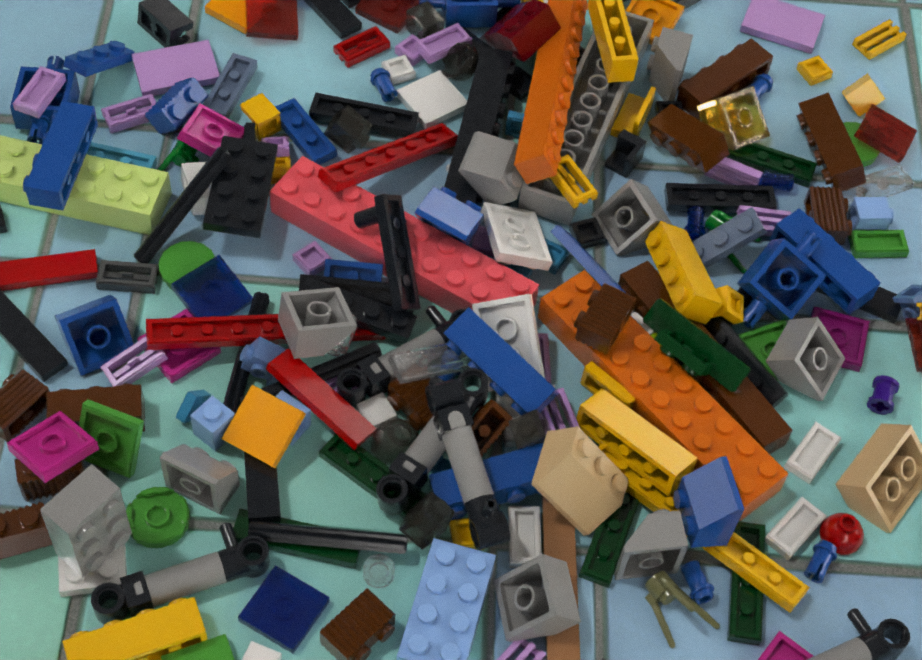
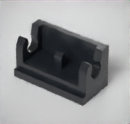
M144 0L138 4L137 23L164 48L182 45L190 39L187 35L180 36L183 32L192 29L194 22L169 0Z

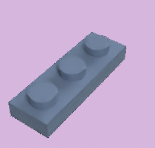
M232 53L203 105L229 119L258 67L257 60Z
M751 207L694 240L692 243L706 269L763 236L767 231L756 211Z

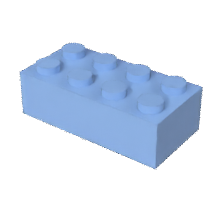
M433 538L396 660L469 659L492 578L496 555Z

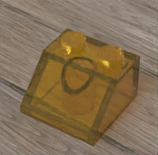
M754 86L697 106L701 121L724 134L727 146L732 151L770 136Z

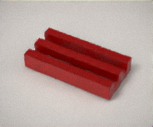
M375 26L334 45L333 52L336 55L339 54V59L345 61V66L349 68L389 49L390 41Z

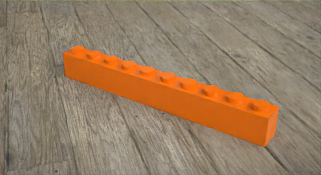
M548 0L547 3L561 29L537 51L514 166L526 184L557 175L558 164L561 161V147L564 143L565 126H567V114L571 105V92L574 89L573 81L577 72L576 64L580 56L579 48L582 41L583 26L585 25L586 10H588L587 0Z

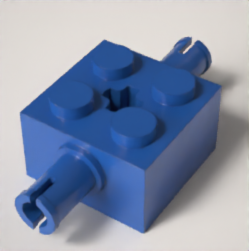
M419 0V9L442 8L445 17V28L456 23L465 28L492 27L496 24L498 8H513L520 4L521 0Z
M50 56L47 59L46 68L65 74L66 82L40 118L14 110L13 102L39 69L38 67L23 66L20 68L10 109L16 129L30 130L27 137L29 142L37 143V140H39V144H42L44 133L50 129L52 114L58 110L61 101L78 103L80 90L76 72L63 69L64 60L59 56H56L54 64V56Z
M808 230L796 247L785 238L771 240L737 282L753 299L744 311V326L754 329L766 311L771 313L777 320L793 319L824 280L826 275L808 260L818 245L822 243L820 237L815 239L816 233Z

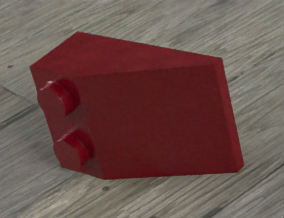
M528 0L514 6L480 39L495 49L513 52L512 57L525 62L561 29V26L548 4L539 0Z

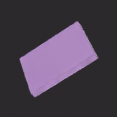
M751 0L741 24L740 32L812 54L825 15L779 0Z
M209 40L131 54L142 96L165 94L176 82L191 77L195 78L202 87L213 85L220 76Z

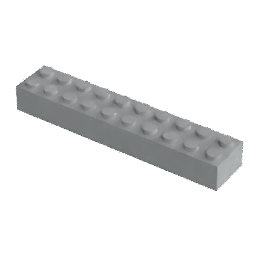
M625 11L639 58L637 71L649 44L654 20ZM594 31L576 68L577 72L573 81L574 89L571 92L570 98L571 105L568 109L567 126H565L564 143L560 153L561 157L569 154L588 180L591 178L632 81L607 82ZM561 164L565 168V170L568 173H570L567 167L564 164ZM550 178L526 184L524 181L521 186L519 209L534 211L536 215L570 226L577 208H572ZM575 179V183L578 185V187H579V188L582 190V192L584 193V189L581 187V185H580V184L577 182V180Z

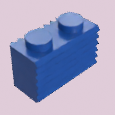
M193 77L176 82L161 99H158V102L152 106V109L145 113V117L161 135L168 132L171 133V131L174 132V130L177 131L193 114L198 105L208 98V94Z

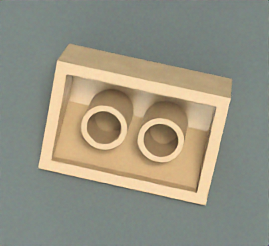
M881 423L835 484L850 509L886 533L892 532L922 490V444L912 425Z
M576 426L547 431L531 485L585 536L591 534L622 506L629 479Z

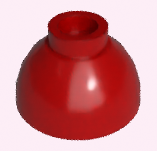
M835 513L827 517L821 524L820 538L834 544L837 548V554L849 555L855 553L861 547L864 532L861 523L853 515Z

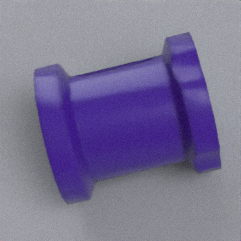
M877 376L872 382L874 391L867 400V407L876 414L886 415L894 410V403L892 401L894 394L898 392L900 386L898 381L892 377Z

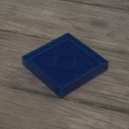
M220 254L171 284L172 290L194 317L232 316L250 305L253 299Z
M275 565L239 614L238 621L294 654L329 604L330 597Z

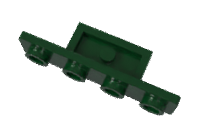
M658 298L643 318V322L658 333L654 340L661 344L660 350L671 358L677 357L684 363L682 367L691 375L696 377L698 375H710L730 392H735L751 372L750 367L662 298Z

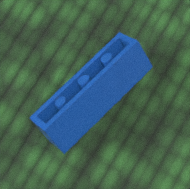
M61 101L58 110L53 112L50 129L44 133L40 152L35 154L31 173L26 175L23 182V191L26 192L30 205L64 210L98 127L94 106Z
M800 208L775 225L770 241L785 238L796 247L808 230L816 233L815 239L820 237L822 243L818 245L808 260L826 275L819 287L847 314H852L874 297L881 282L876 279L873 273L864 268L851 253L839 245L830 234H827L815 223L812 217L808 216Z
M468 307L444 332L449 339L446 345L458 356L464 353L471 360L467 364L470 368L482 370L492 380L489 386L499 396L502 397L506 393L514 401L510 406L521 417L524 418L528 414L534 420L559 394L540 373L471 308Z
M544 442L483 459L498 505L506 502L517 503L525 499V497L537 493L542 495L531 483ZM452 468L428 475L431 493L435 500L440 521L464 517L467 512Z

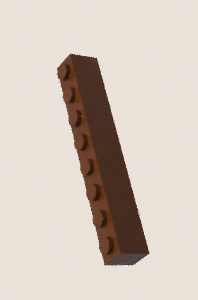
M648 260L620 274L618 284L627 294L637 298L633 311L641 317H645L658 298H662L675 308L660 274ZM689 319L715 340L702 323ZM677 357L674 358L681 366L684 364ZM691 375L769 454L786 445L792 433L791 427L748 377L745 378L735 392H730L710 375H698L697 377Z

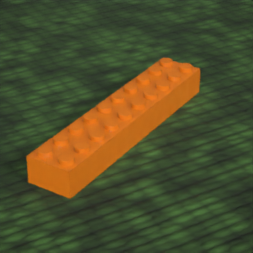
M585 270L541 297L537 316L540 321L584 366L592 361L620 383L635 398V401L632 403V410L695 455L698 459L693 471L719 457L727 456L744 506V511L739 521L743 520L781 490L789 473L674 358L663 353L659 348L661 345L632 316L629 317L608 354H604L602 351L599 352L597 349H593L592 346H587V344H583L575 339L577 328L574 327V323L581 310L587 312V309L590 307L587 303L594 290L600 291L601 286Z

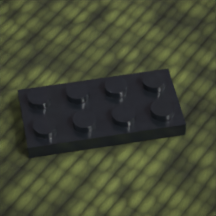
M223 136L220 147L227 150L232 157L212 182L203 220V230L260 238L278 152V144Z

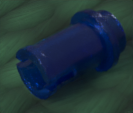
M765 170L762 173L758 186H773L774 190L791 191L794 180L790 179H793L794 176L793 174H776Z
M691 207L687 211V225L684 227V230H687L692 242L706 234V229L703 226L705 211L700 207Z

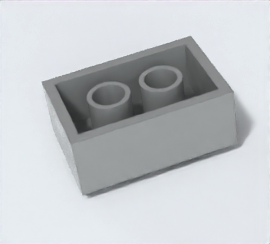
M92 464L40 509L56 554L83 578L90 571L94 572L99 569L104 563L105 558L114 549L124 546L132 534L120 488Z

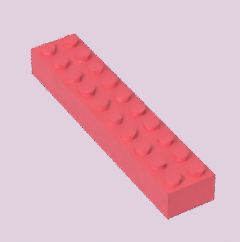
M301 156L269 191L271 212L359 262L384 264L383 275L387 277L379 224L361 229L354 222V214L356 212L375 206L374 197L376 195L357 185L335 193L318 178L319 169L324 167ZM404 211L418 295L451 313H454L456 310L467 309L468 307L473 310L472 304L525 294H532L533 305H536L539 290L538 283Z

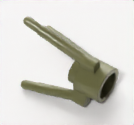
M665 571L654 574L646 582L645 588L649 591V594L645 599L651 605L670 648L675 647V642L658 605L659 602L667 605L676 598L690 612L695 611L715 629L720 628L719 623L682 591Z

